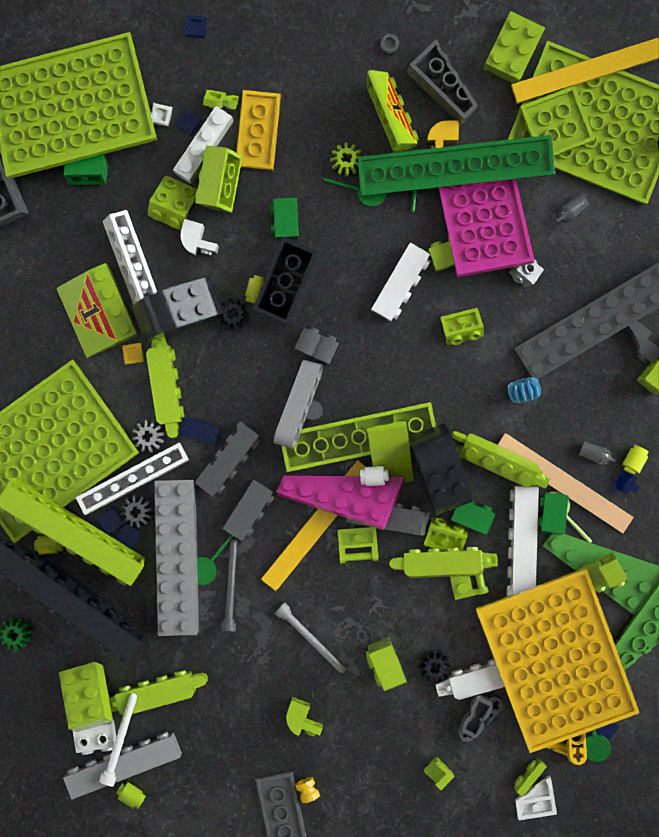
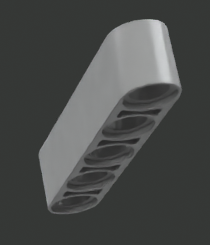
M308 360L302 361L275 432V444L290 448L295 447L323 372V364Z

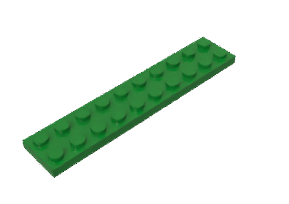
M551 135L358 157L361 196L555 175Z

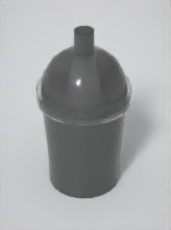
M578 194L567 203L562 204L558 210V218L555 221L557 223L560 221H573L579 213L589 206L587 199L582 194Z
M585 441L579 451V456L597 463V465H606L609 461L614 463L616 460L611 458V452L606 447H600Z

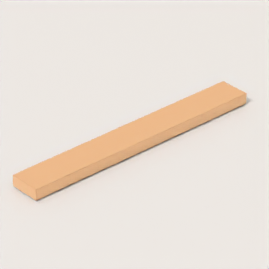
M504 433L498 442V446L536 462L539 465V469L543 471L542 474L550 478L548 485L564 495H569L571 500L621 533H624L634 518L508 434Z

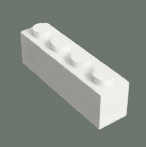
M215 106L173 169L176 175L190 184L193 183L200 170H202V155L206 145L218 146L234 122L231 115Z
M410 243L371 311L389 322L392 319L397 320L402 311L399 307L402 302L406 303L412 293L409 292L411 286L416 287L421 278L418 274L421 269L426 270L431 261L428 259L430 254Z

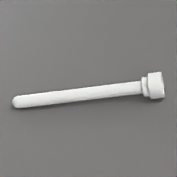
M135 693L129 695L107 770L101 773L99 779L101 784L114 786L116 780L114 770L137 699Z

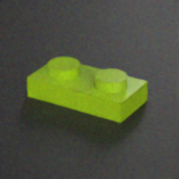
M537 758L536 761H531L527 767L528 771L524 776L520 775L515 781L514 788L522 797L546 769L547 766L541 759Z

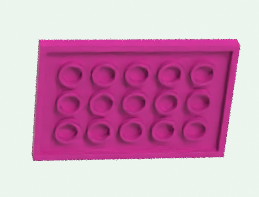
M516 179L438 188L457 277L534 263Z

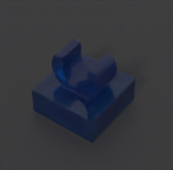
M624 471L621 472L613 486L616 490L627 495L630 491L636 494L640 487L634 484L638 478Z

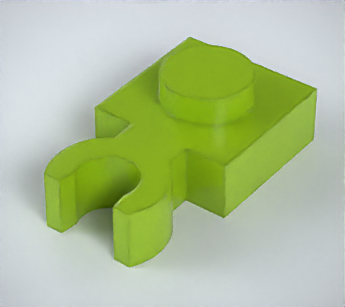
M207 90L203 105L213 109L215 106L219 108L226 106L229 109H236L238 96H226L224 92Z

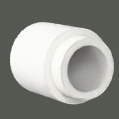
M384 466L361 469V485H385V481H389L388 470H385Z

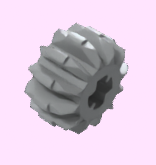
M144 420V427L141 423H138L137 427L140 430L133 429L132 431L138 434L137 437H132V440L139 441L135 444V447L142 445V452H145L147 446L148 451L153 452V446L156 449L160 448L157 442L164 443V440L160 439L159 436H164L165 432L158 433L162 426L158 425L154 428L156 421H152L149 426L148 420ZM147 431H150L149 434H153L149 442L147 441L148 439L144 438Z

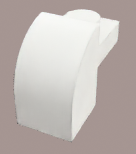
M184 219L181 241L187 251L194 256H197L198 249L201 250L200 253L206 255L217 254L218 244L201 240L205 228L204 225Z

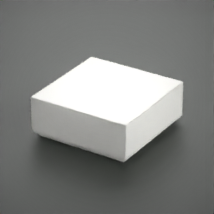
M153 103L151 111L153 124L169 127L173 108Z

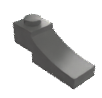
M638 321L625 327L636 345L635 353L638 354L637 358L645 364L647 362L653 363L659 356V347L648 339L652 332Z

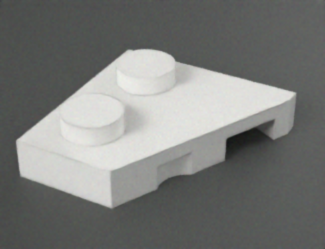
M546 776L532 786L523 797L520 795L515 799L518 820L557 814L550 776Z

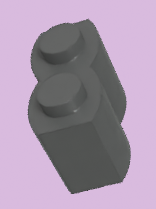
M309 326L308 329L304 327L294 349L326 364H330L339 345L336 342L337 338L329 334L322 336L318 334L320 330Z
M480 694L474 696L470 703V711L465 714L461 722L463 733L473 738H477L483 730L484 721L492 711L493 705L490 699Z

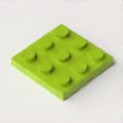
M575 86L520 106V111L530 137L552 136L553 157L595 140Z

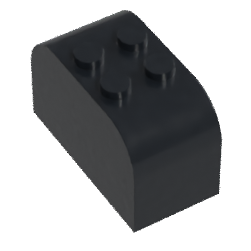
M282 237L252 310L287 325H294L303 311L323 260V253Z
M211 277L201 278L152 293L132 305L145 343L213 322L224 315Z
M445 423L408 436L435 515L472 503V495L457 448Z

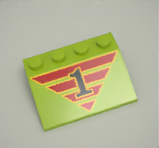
M368 71L366 87L393 152H405L416 148L419 137L416 130L412 131L410 127L412 121L408 112L405 113L403 110L404 102L401 95L397 96L395 91L397 85L394 78H390L387 72Z
M104 263L88 270L56 288L86 358L139 336L108 264Z

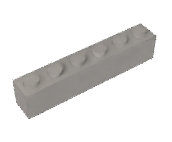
M163 732L157 735V739L150 741V738L139 742V746L132 747L130 745L121 749L114 770L115 783L180 758L182 753L174 732L170 734ZM112 753L103 756L104 759L96 761V759L85 763L86 766L82 768L75 766L67 770L68 773L63 779L71 800L107 786L101 784L99 779L101 773L107 770Z

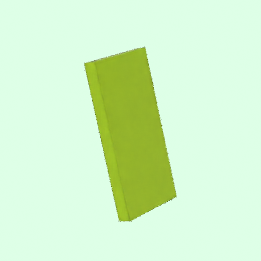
M406 421L367 428L373 467L384 466V469L388 470L389 477H404V483L414 481Z

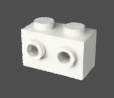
M114 720L111 723L83 731H73L76 753L82 752V755H87L98 749H101L102 752L112 750L116 741Z

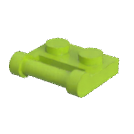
M375 527L338 529L340 564H345L346 561L371 559L378 561ZM372 546V552L345 554L346 548Z
M483 573L480 576H475L478 588L472 589L470 576L450 577L455 600L488 593L489 590L488 586H485Z

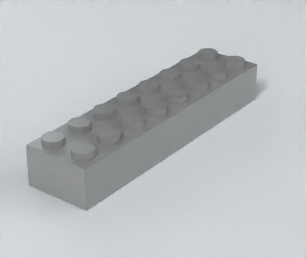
M196 479L155 481L158 636L197 635L199 632Z

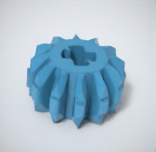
M534 377L522 378L508 385V394L514 403L532 401L541 395V386L538 379Z

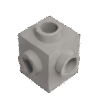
M534 259L532 264L512 267L509 274L513 276L514 281L528 287L534 285L544 269Z

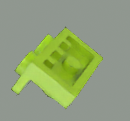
M478 308L440 317L447 345H457L463 341L477 340L484 336V327Z
M431 517L424 545L447 552V548H459V551H462L467 539L468 528L459 523L454 524L442 518Z

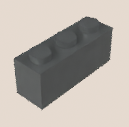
M254 479L223 529L241 541L244 538L249 539L254 531L251 528L255 521L259 523L264 515L262 509L265 505L269 507L274 499V496H272L274 491Z

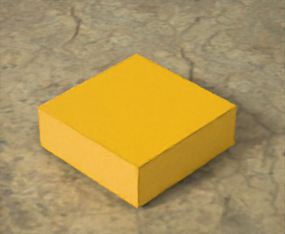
M142 343L122 346L125 365L145 362Z

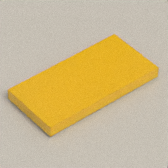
M243 90L236 152L243 156L241 168L273 171L281 94Z

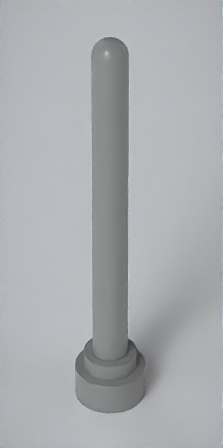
M284 602L274 614L279 619H286L340 673H344L346 668L291 614L290 607Z

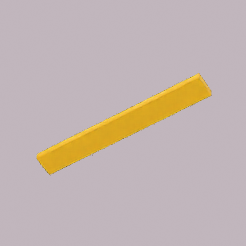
M659 38L514 83L511 87L516 103L519 104L659 59Z
M357 460L345 476H360V470L365 469L366 466ZM317 509L261 580L277 591L337 515Z

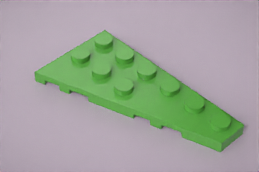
M550 534L542 544L544 548L575 571L613 552L628 580L619 588L612 587L610 589L609 585H607L603 592L633 615L636 614L659 581V566L566 534Z
M659 581L614 643L624 670L634 664L642 655L649 653L659 643Z

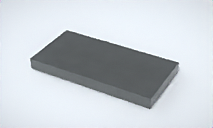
M293 770L255 778L267 837H307Z

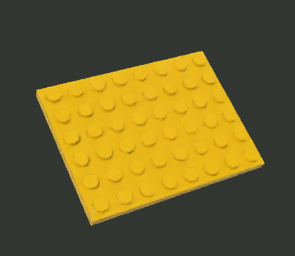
M586 568L476 608L530 753L640 713Z

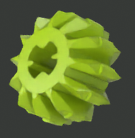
M345 143L344 149L341 145H337L338 151H332L335 157L330 158V162L335 163L332 168H339V175L342 174L343 170L345 171V176H349V170L356 174L354 167L359 169L358 157L361 156L358 155L361 153V150L354 151V144L351 148H348V143ZM343 157H351L350 163H347V161L343 162Z

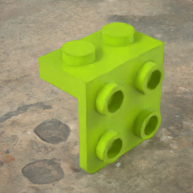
M165 176L149 201L147 215L173 228L182 230L184 219L187 218V213L196 200L195 193L197 189L174 178Z

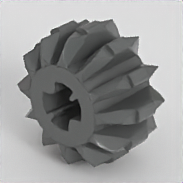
M134 495L132 496V501L128 498L125 499L127 505H121V508L126 510V512H121L120 516H127L123 522L126 523L130 520L129 527H133L136 522L137 528H140L141 522L147 525L148 521L146 518H152V515L147 512L153 511V508L146 507L150 503L149 500L142 503L144 500L143 496H140L137 501V497ZM135 507H138L137 509L141 510V513L138 514V517H136V514L133 515L132 510H134Z

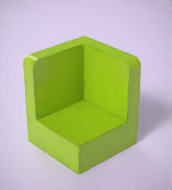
M435 757L424 769V772L435 782V785L440 790L454 778L453 772L438 757Z

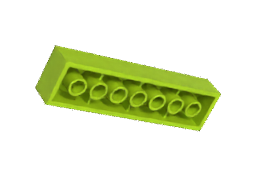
M431 402L302 429L294 448L282 446L286 470L290 472L371 455L367 428L406 421L408 436L435 427Z
M12 477L0 495L1 512L12 514L19 523H27L32 526V530L36 533L47 535L54 544H62L69 553L82 556L83 560L90 565H97L104 574H112L117 577L116 580L119 583L131 586L144 567V556Z

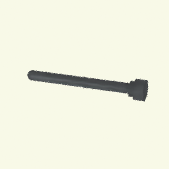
M234 538L230 541L226 610L225 618L221 622V631H236V623H234L233 605L237 540Z

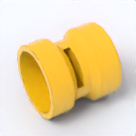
M313 777L305 778L295 784L297 791L301 792L300 798L302 803L311 802L320 796L318 790L313 787L315 784Z

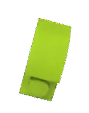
M292 697L287 711V724L290 730L298 736L302 729L308 735L315 736L317 734L320 736L323 724L306 718L310 703Z

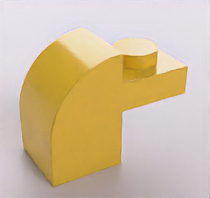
M441 121L435 124L429 132L426 144H434L431 146L432 149L441 148L443 144L457 143L459 140V121Z

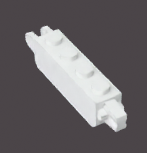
M495 659L489 660L488 664L485 665L480 663L469 666L470 669L464 671L462 669L453 670L450 675H447V679L435 684L439 696L454 695L458 700L505 686Z

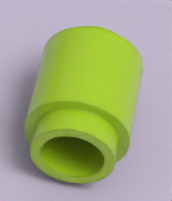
M129 782L126 785L122 783L116 792L119 795L117 799L132 809L133 807L138 809L146 795L142 794L143 791Z

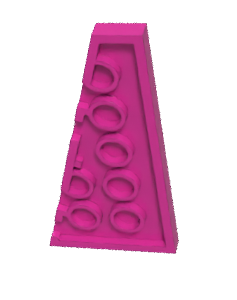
M283 476L276 493L278 496L384 530L405 478L389 477V481H385L383 486L361 485L360 476Z

